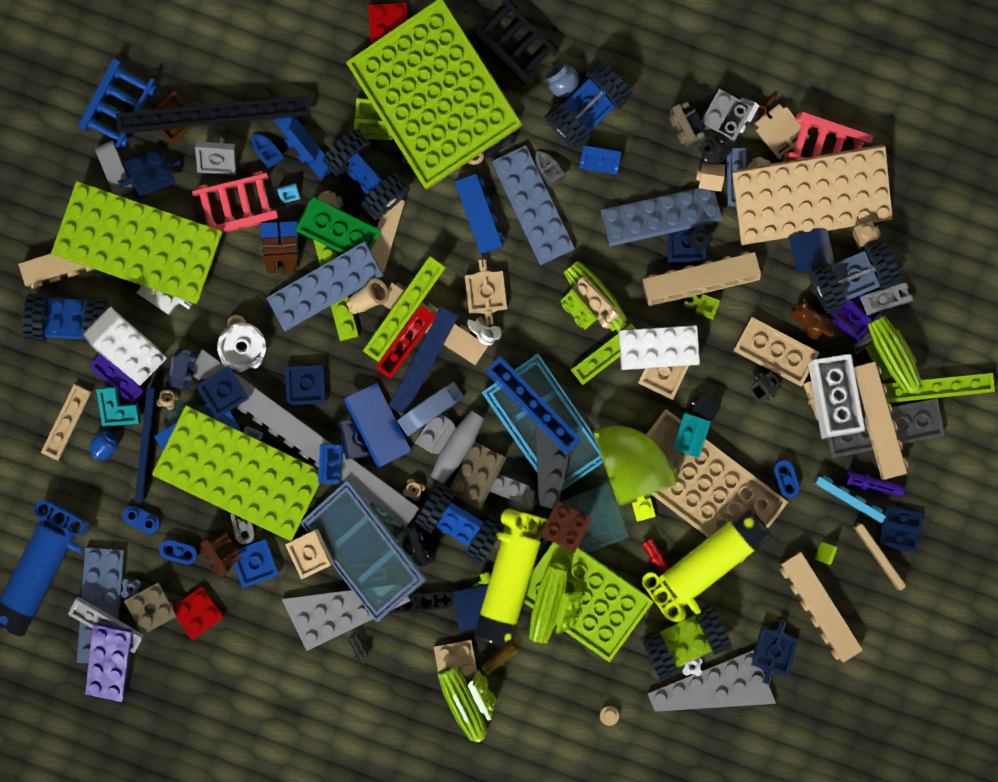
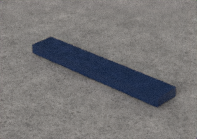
M444 306L441 307L393 396L389 407L406 415L456 323L459 314Z
M147 387L134 500L136 503L145 502L157 388Z

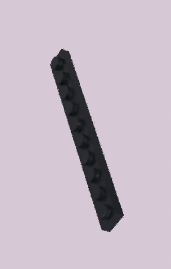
M309 96L117 113L118 134L307 117L310 116Z

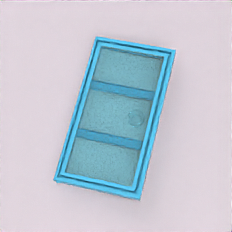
M535 354L533 358L514 371L581 439L580 444L569 453L562 487L563 491L602 464L603 459L595 435L539 354ZM495 383L484 390L482 394L537 473L535 426L537 425Z

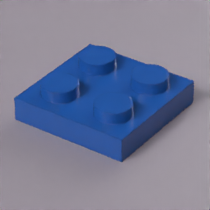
M267 539L237 549L239 553L232 557L235 558L238 555L242 557V560L234 563L242 588L279 575Z

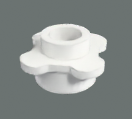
M699 657L685 664L683 674L700 676L702 673L700 670L702 659Z

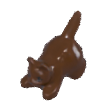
M803 299L802 302L797 303L795 311L792 310L790 312V316L805 325L806 333L810 338L819 339L823 333L828 336H834L833 330L829 328L832 325V320L825 313L818 312L808 299Z

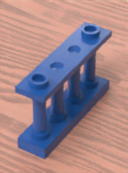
M113 58L78 127L86 132L93 128L117 140L115 146L122 150L123 146L126 147L130 141V133L118 134V132L97 122V119H95L97 113L104 112L116 118L117 113H121L106 105L104 100L107 95H113L134 106L133 112L142 111L149 97L155 94L157 82L151 78L146 83L123 71V64ZM116 78H122L143 89L144 92L141 98L137 100L114 88L115 85L113 83Z

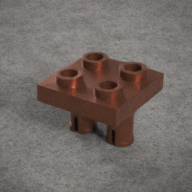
M557 501L540 536L575 553L592 518Z
M226 532L213 541L206 539L200 543L202 545L200 548L201 553L205 559L210 558L212 562L210 565L215 575L220 574V576L228 573V567L242 560L241 555L232 558L239 553L237 549H234L222 558L218 556L219 550L232 543L230 538L222 542L229 537Z

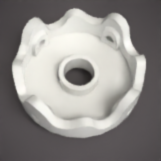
M241 322L234 323L222 331L218 338L217 351L225 367L230 366L236 371L243 372L249 368L255 369L259 367L266 352L264 336L258 328L249 323ZM243 341L247 344V347L244 350H239L236 344Z

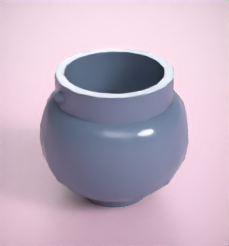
M564 62L553 67L545 77L550 91L558 97H570L578 89L580 83L577 71L567 66Z

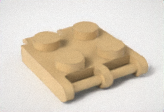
M778 104L768 112L772 117L771 119L765 114L755 122V125L758 127L756 130L757 134L780 161L784 154L791 149H795L797 140L794 143L792 141L799 136L801 126L799 122L795 121L796 118L787 107L783 109ZM788 145V147L785 150L779 153L780 150H782L785 146Z

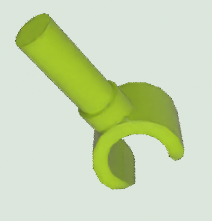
M490 572L480 574L481 581L473 586L489 583Z

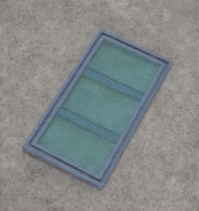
M350 480L343 483L301 521L302 526L308 533L316 529L319 530L334 562V568L376 622L381 621L384 616L427 580Z

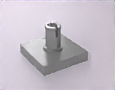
M215 137L213 142L196 141L197 172L236 175L235 144H227L221 137H219V143H217L218 137Z

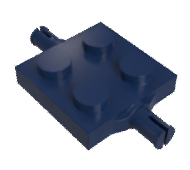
M159 149L127 160L123 166L128 173V177L118 180V185L122 188L131 184L137 190L139 196L174 184L175 178L171 169L180 166V160L176 158L167 162Z
M779 620L777 631L760 629L751 666L760 668L765 672L763 683L771 685L773 674L789 676L798 639L789 637L784 633L787 622Z

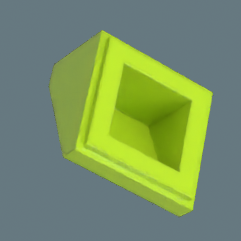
M821 542L815 559L828 565L832 564L837 547Z

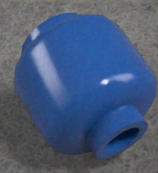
M107 431L97 433L89 444L91 456L96 460H108L118 447L116 437Z

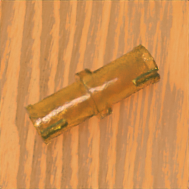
M512 644L511 646H506L499 653H494V656L481 665V668L488 676L499 666H504V662L518 653V651Z

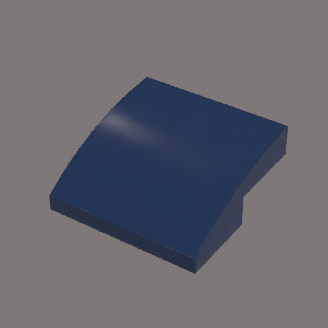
M823 228L789 236L797 274L808 272L809 269L826 262L829 265L835 264L827 229Z
M886 506L883 514L886 517L881 524L878 546L916 553L924 513Z
M488 584L452 591L460 631L476 628Z

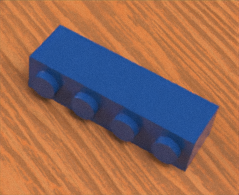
M474 174L454 181L480 255L502 248L501 243L505 241L501 231L497 232L495 225L498 222L495 214H491L488 208L492 205L488 195L484 196L482 189L485 186L482 178H478Z

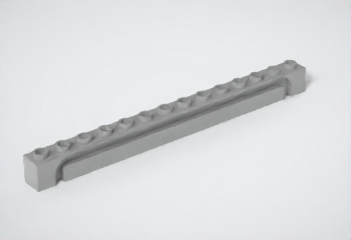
M202 349L196 357L195 365L191 369V375L198 380L201 378L206 380L226 367ZM234 372L250 398L237 406V408L245 414L247 412L251 413L254 416L252 419L261 426L263 423L270 427L268 429L270 433L276 437L281 435L285 438L283 441L291 448L296 446L300 449V455L306 459L311 457L316 461L314 465L319 468L320 444H333ZM342 451L341 480L343 482L350 480L369 505L373 503L378 507L376 510L384 516L390 515L393 518L392 522L400 528L402 525L407 527L420 508L354 459L346 460L345 454Z

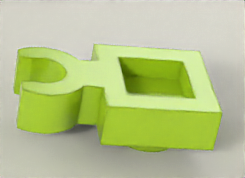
M702 294L701 299L697 298L696 295L689 297L694 300L691 303L685 301L684 306L686 308L692 309L695 307L697 308L696 314L714 320L720 305V300Z

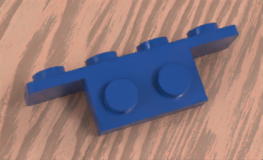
M296 118L274 120L286 136L284 141L290 148H296L298 151L296 156L302 163L307 162L320 180H323L332 172L322 161L325 154Z

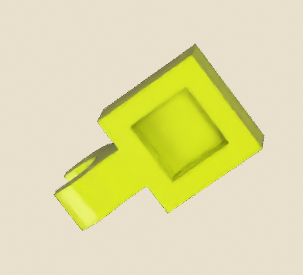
M642 497L637 499L636 502H632L637 522L655 517L651 498L645 499Z

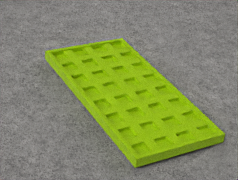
M76 181L51 254L198 305L223 232Z
M187 405L152 473L153 476L289 541H292L320 484L318 483V468Z

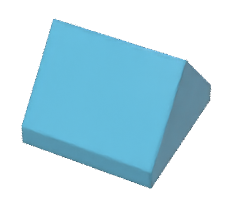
M296 183L277 188L282 204L300 199Z

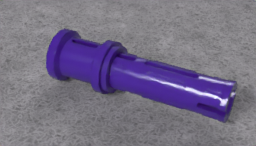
M851 468L848 470L845 484L848 486L850 484L856 485L863 490L871 488L900 497L903 496L905 491V485L874 478L869 473L855 472Z

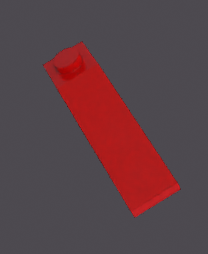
M420 306L375 368L391 379L436 316L423 306Z

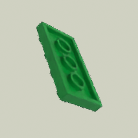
M315 196L311 197L295 227V231L342 254L363 242H366L371 250L381 233L380 228Z

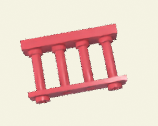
M801 112L797 113L795 121L800 122L801 129L794 152L786 153L784 158L789 159V161L805 158L801 156V152L811 126L817 128L819 132L812 157L820 156L826 135L829 133L835 134V138H837L832 153L841 152L844 140H853V150L861 149L864 144H870L873 136Z
M259 171L252 173V177L211 187L207 185L196 187V190L192 191L195 197L200 196L207 223L205 226L226 233L259 225L260 223L279 220L278 212L276 210L273 211L269 206L263 181L269 179V175ZM256 182L262 205L261 214L255 216L254 213H251L245 188L246 184ZM238 188L244 213L242 219L235 220V217L232 216L226 189ZM219 191L225 216L224 223L218 225L214 222L208 198L209 193Z

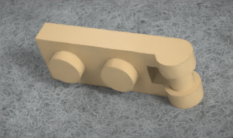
M585 276L581 277L573 286L574 292L603 327L609 328L612 320L620 316L619 310ZM605 310L608 311L607 316L603 313Z

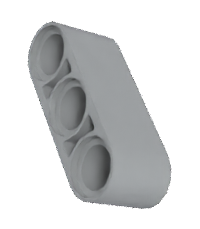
M112 140L95 147L113 194L123 196L133 192L134 189L131 184L122 188L118 185V180L128 177V173L123 166V161L114 141Z

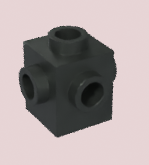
M713 135L706 137L698 148L702 153L701 157L706 162L722 164L733 151L723 137Z
M770 371L765 375L760 373L753 379L755 382L747 389L759 404L765 399L770 401L777 396L778 393L776 391L782 385Z

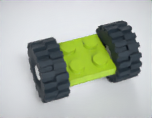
M712 603L700 608L701 612L699 614L694 612L695 616L660 633L656 629L640 637L660 681L677 674L678 667L712 651L714 655H717L732 647L728 634Z

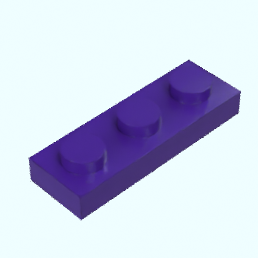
M101 353L89 366L111 387L117 386L118 393L130 404H134L146 390Z

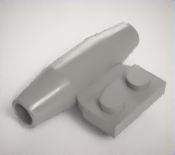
M470 411L462 422L455 427L450 419L440 414L426 424L415 443L432 454H439L430 476L443 484L459 467L475 442L484 418Z

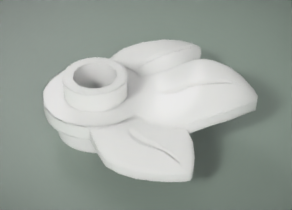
M482 317L477 318L475 322L468 320L470 330L477 335L480 343L492 345L495 340L500 339V327H488V325H485L486 323Z

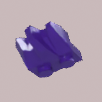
M864 294L846 301L845 307L833 311L828 316L855 342H858L869 330V323L882 316V311L871 315L866 314L860 299Z

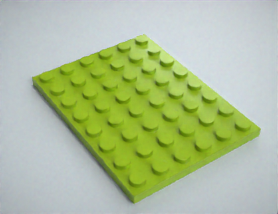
M436 0L346 62L426 190L522 126L521 121L443 0Z

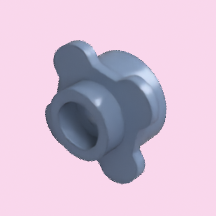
M124 579L122 581L123 591L121 596L127 598L138 594L139 587L141 586L140 581Z

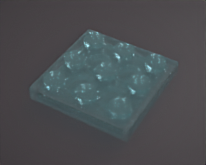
M609 483L560 501L592 518L578 546L586 553L629 538Z

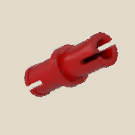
M652 538L641 544L649 555L650 562L654 563L661 575L670 569L663 558L664 554L658 550Z

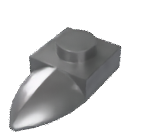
M540 151L536 152V165L540 175L550 188L566 178V174L551 156Z

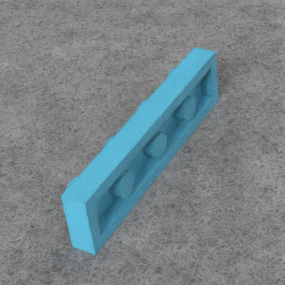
M824 475L822 478L816 477L814 484L880 523L885 519L886 516L881 514L883 512L882 509L875 505L872 507L866 505L865 499L858 495L856 497L849 494L850 490L841 485L839 488L832 484L833 480Z

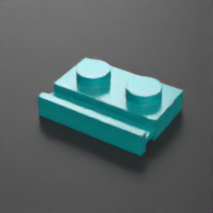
M684 413L672 450L699 458L711 421Z

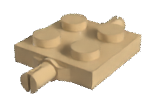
M478 260L480 272L473 275H465L469 314H485V325H489L488 318H490V325H493L492 313L499 310H507L503 271H487L486 260H483L484 267H482V260Z

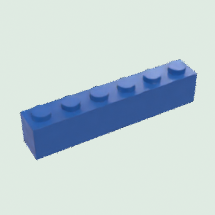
M501 356L486 369V374L566 456L580 444L581 439Z

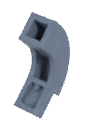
M452 382L412 409L397 422L406 435L410 436L462 400L464 396L456 384Z

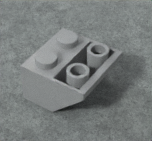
M719 89L701 121L703 128L716 135L735 141L753 107Z

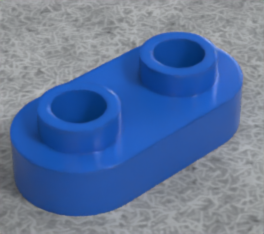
M786 460L777 462L774 466V474L780 493L784 497L793 498L799 492V484L793 465ZM782 466H785L787 469L784 474L780 472ZM788 484L792 486L790 492H787L785 489Z
M137 506L127 507L123 512V520L128 525L147 534L155 533L160 527V520L157 516ZM131 512H134L136 515L134 519L129 517ZM147 521H152L153 526L151 528L147 527Z
M173 540L164 541L159 548L160 555L163 558L186 565L194 563L198 557L197 549L194 546ZM168 546L173 547L172 553L167 552ZM186 551L192 553L191 558L185 556Z

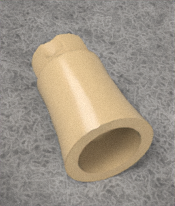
M372 279L348 298L347 306L349 311L357 314L384 304L389 299V291L381 280Z

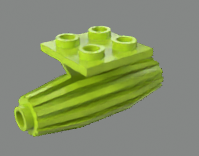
M580 261L574 263L564 272L572 288L581 277L585 276L619 310L620 316L617 319H613L609 327L611 331L616 329L619 332L627 325L625 323L627 318L616 299L598 277ZM573 289L561 300L563 308L574 316L576 324L579 327H583L584 330L597 320ZM605 310L603 313L607 316L608 311Z
M885 315L869 323L868 328L873 343L866 346L865 349L872 362L880 366L882 380L884 381L892 376L904 392L909 391L912 394L919 390V385L922 382L915 365L917 361L900 330H896Z
M554 562V564H550L540 583L530 622L529 639L534 642L547 644L556 624V632L561 633L573 628L577 623L578 616L576 614L583 602L581 597L583 591L579 590L565 594L568 569L562 563Z
M455 665L442 668L437 674L444 697L457 723L470 741H482L487 733L482 712H484L487 720L491 719L496 703L494 693L490 692L487 687L488 681L486 677L482 676L480 670L475 672L472 681L468 684Z

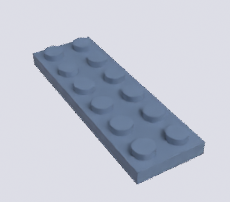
M525 145L491 161L540 266L575 250L527 146Z
M699 188L601 210L609 246L722 221L715 191Z
M363 242L267 297V300L283 330L288 331L360 290L370 280L383 277L384 274L367 243Z
M86 547L82 599L120 621L125 550ZM80 622L77 663L89 664L92 628Z

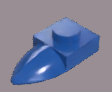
M259 134L252 135L253 148L268 169L284 158L268 138Z

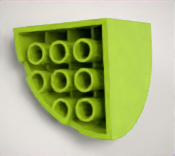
M605 426L593 430L619 505L677 484L675 479H678V474L675 467H670L668 459L661 448L644 433L624 426Z

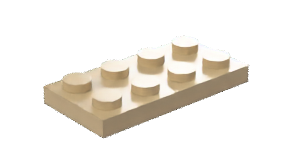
M753 317L750 318L733 350L802 387L810 372L808 363L816 360L819 352Z

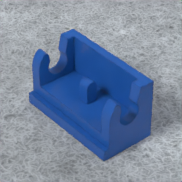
M583 146L579 168L617 175L621 152Z
M320 444L318 483L340 484L343 445Z

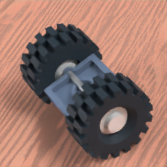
M883 239L864 246V252L838 263L829 265L826 262L808 270L814 292L827 314L845 307V302L878 287L881 290H885L901 282L897 263L890 248Z

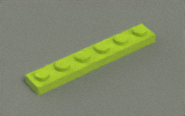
M314 240L320 267L338 257L336 250ZM349 297L331 306L340 341L359 337L353 313L349 311L347 306Z
M432 257L428 258L363 351L378 362L382 359L446 267Z
M993 373L921 380L920 389L912 394L909 391L904 392L898 383L885 384L887 390L885 398L887 402L995 392Z

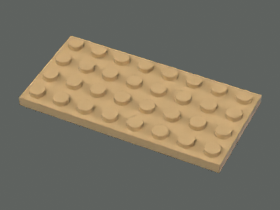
M884 145L732 171L741 245L788 238L789 236L823 228L829 231L858 226L871 221L875 223L893 219L886 149Z
M665 409L646 435L661 448L668 459L670 467H675L678 479H675L677 484L651 495L708 538L746 507H750L769 528L788 501L706 439L699 458L672 450L681 420Z

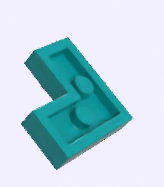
M117 386L96 389L102 427L139 424L141 422L138 403L120 405Z

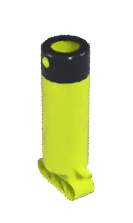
M746 507L661 576L655 573L645 574L642 584L663 614L669 620L680 623L686 617L685 605L688 604L692 611L699 614L701 610L694 598L768 541L772 534L759 516L750 507ZM656 579L655 586L651 587V581ZM667 593V599L661 602L662 595ZM678 608V614L672 617V611Z
M506 509L503 512L501 522L507 527L503 533L497 534V538L501 540L475 629V637L497 645L511 646L540 547V534L548 519L513 509Z

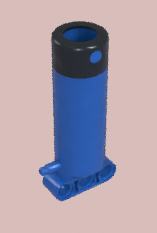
M39 501L36 503L34 512L40 519L0 597V629L19 637L25 636L68 548L79 553L84 551L80 545L72 541L74 536H84L90 529L88 521L49 501ZM47 505L48 512L47 514H44L43 508ZM61 514H64L65 519L60 523L59 517ZM80 522L81 528L77 532L75 526Z

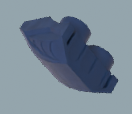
M177 349L172 355L167 375L170 386L180 389L190 386L192 375L186 371L187 368L192 369L196 361V356L191 351Z

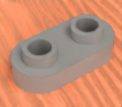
M231 513L236 540L241 544L252 542L255 536L253 523L245 519H239L237 515ZM243 531L248 532L249 535L247 538L242 537Z

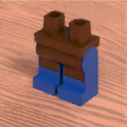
M297 221L280 222L281 242L279 224L277 222L260 223L263 262L266 264L267 273H278V263H285V272H296L297 262H299V232L295 231Z

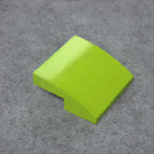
M357 97L354 129H359L367 139L392 141L389 130L369 98Z

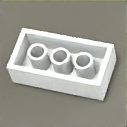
M111 307L83 334L95 349L138 385H141L167 359L158 347Z
M697 326L618 332L621 370L699 365Z
M851 354L816 359L809 362L808 366L822 439L864 431Z

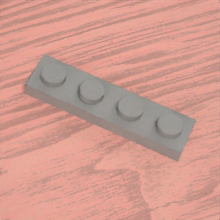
M79 596L68 615L92 629L95 622L132 629L130 648L132 653L137 651L145 636Z

